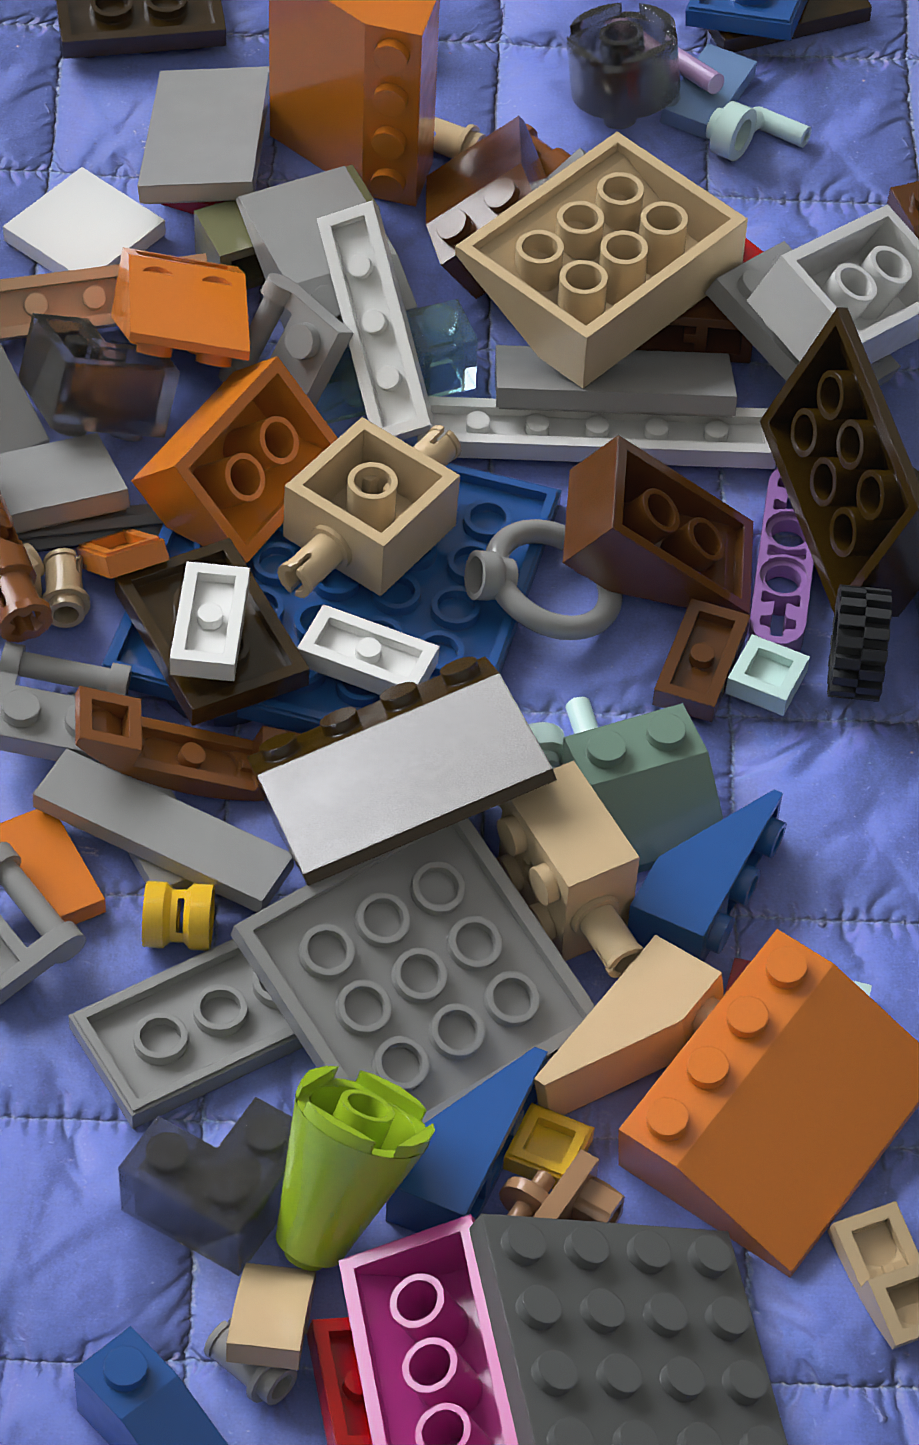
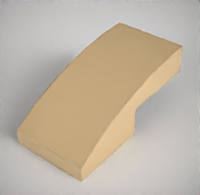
M894 1201L834 1222L827 1230L833 1246L860 1300L890 1347L895 1349L919 1340V1252L897 1202Z
M254 1263L245 1264L226 1342V1362L299 1370L304 1335L308 1331L316 1283V1271Z

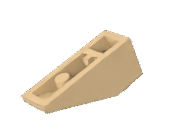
M655 935L534 1078L538 1105L561 1115H566L669 1066L723 998L722 972Z

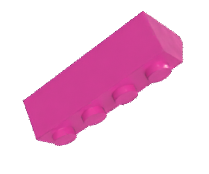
M471 1214L338 1260L373 1445H518L469 1232L470 1226L475 1222Z

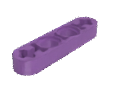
M777 468L772 472L768 481L747 641H749L753 634L800 652L806 628L814 561L794 510L786 509L788 494ZM779 532H792L799 535L804 542L796 547H786L778 544L773 539V536ZM775 577H784L795 582L799 588L791 593H779L769 588L766 582ZM772 615L784 616L783 636L770 635Z

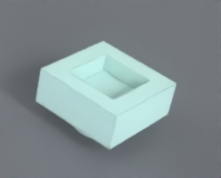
M752 634L728 676L725 693L784 716L807 673L810 656Z

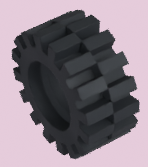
M840 584L836 598L833 631L830 641L831 649L827 677L828 697L873 702L880 701L885 678V664L888 657V642L890 640L891 590Z

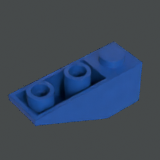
M775 789L656 859L630 905L627 927L638 944L645 948L652 938L657 935L703 962L710 951L717 954L721 953L733 928L734 917L730 916L736 903L744 906L749 903L760 878L761 870L756 868L763 855L773 858L783 839L787 823L778 819L783 796L782 792Z

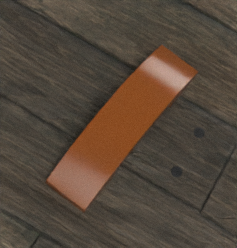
M79 686L75 693V745L102 764L124 775L161 788L197 796L226 800L264 801L247 756L259 752V746L267 739L282 733L291 732L262 725L255 738L249 740L143 717L141 699L84 686Z

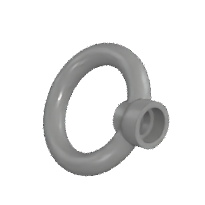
M522 520L505 526L493 536L486 551L474 550L469 555L465 567V588L472 600L490 601L495 599L509 616L524 627L543 636L559 640H581L602 633L616 620L623 594L609 592L596 584L598 601L595 607L585 614L569 616L557 614L536 605L517 588L518 567L515 560L509 558L516 548L526 544H543L562 551L564 549L565 525L548 520Z

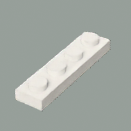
M372 200L317 218L343 324L354 333L348 344L368 421L400 440L427 433L428 430L435 426L379 207Z

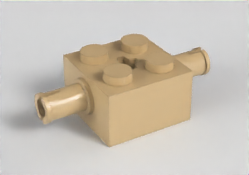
M361 417L287 483L284 493L283 537L300 546L301 549L278 568V578L285 589L291 593L302 582V585L295 591V596L305 598L312 593V590L334 569H337L377 595L381 596L456 526L460 475L446 467L451 461L460 456L462 451L461 444L456 435L451 430H448L437 441V438L444 432V426L435 425L412 447Z
M571 761L553 769L556 781L499 805L502 810V817L497 820L500 843L499 856L496 859L565 961L594 949L606 967L605 970L612 978H619L644 949L638 944L627 927L630 905L635 897L640 857L577 764Z

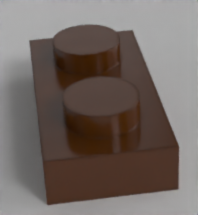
M691 598L654 688L652 705L667 708L683 703L689 716L713 722L727 686L728 676L735 666L748 633L751 615Z

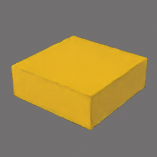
M531 1103L504 1155L503 1169L529 1180H532L539 1170H544L555 1179L553 1189L581 1149L586 1152L588 1151L593 1141L595 1128Z

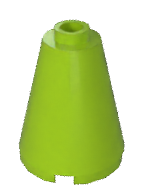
M322 1066L309 1070L301 1079L296 1090L275 1237L277 1244L284 1251L287 1260L301 1269L318 1271L322 1268H331L339 1264L338 1260L346 1256L427 1150L435 1132L433 1123L426 1127L422 1122L427 1110L418 1099L400 1086L372 1073L360 1070L356 1081L335 1078L339 1066Z

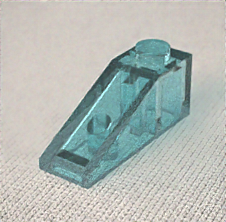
M454 299L407 310L406 314L427 395L441 397L475 389L478 338L459 300ZM349 344L316 405V409L327 424L367 415Z

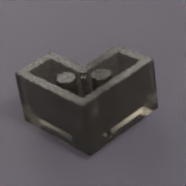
M32 313L18 378L49 426L56 432L72 437H81L86 435L87 432L109 433L115 438L136 442L142 440L143 436L165 438L180 371L170 358L139 353L136 351V345L106 343L88 318Z
M255 1097L217 1148L157 1116L118 1167L121 1210L239 1276L245 1264L249 1263L278 1222L292 1116Z

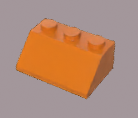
M276 356L234 371L137 473L131 482L167 528L201 546L230 538L244 562L248 563L284 522L285 485L336 441L338 437L279 357Z

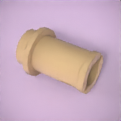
M435 117V153L453 159L487 137L485 134L480 133L477 125L469 124L467 127H463Z
M57 548L47 553L43 559L46 592L43 593L42 599L46 600L51 607L52 624L60 628H71L80 624L88 614L90 597L83 589V560L81 555L77 556L76 551L73 549Z

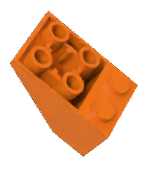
M122 248L111 317L129 342L136 345L137 352L151 356L171 358L173 348L186 350L196 355L195 361L218 367H231L232 358L249 361L250 337L246 276L242 270L236 266Z

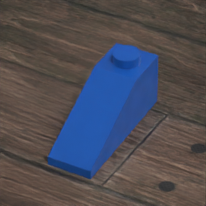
M537 1047L532 1048L424 1123L426 1127L433 1123L435 1132L427 1150L386 1202V1221L418 1233L470 1214L475 1220L480 1216L503 1171L506 1151L530 1104H536L538 1101L534 1078L546 1065L548 1051Z
M131 1326L73 1369L77 1411L109 1445H228L180 1377Z

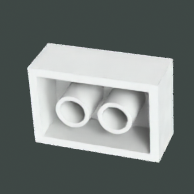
M887 204L781 255L747 299V302L799 362L836 308L846 307L850 312L870 364L919 339V239Z

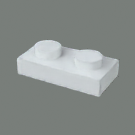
M187 561L170 654V675L226 681L235 680L250 586V568Z
M324 604L297 647L309 669L379 695L388 688L400 683L415 682L418 685L429 680L438 664L439 658L438 645Z

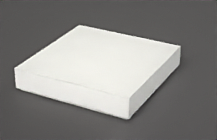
M81 167L3 226V235L5 242L54 273L120 264L123 247L145 251L166 235L163 218Z

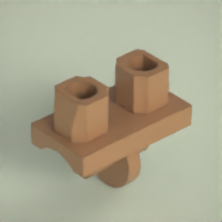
M582 1149L550 1194L549 1191L554 1186L555 1179L544 1170H539L532 1180L517 1176L510 1177L499 1191L500 1201L509 1212L507 1215L608 1223H617L620 1219L625 1196L608 1183L597 1178L599 1158Z

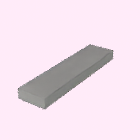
M67 748L33 792L34 808L193 883L214 884L216 894L255 912H259L268 906L294 868V860L289 851Z

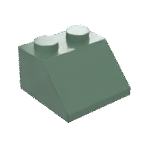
M683 703L563 737L561 765L571 761L577 764L639 855L638 873L650 870L659 856L723 819L708 750Z

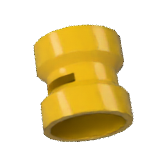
M147 881L142 912L143 947L164 948L170 942L184 943L189 950H210L215 914L214 884L194 883L186 890L173 889L168 882ZM181 899L185 900L183 912V933H179L181 920Z

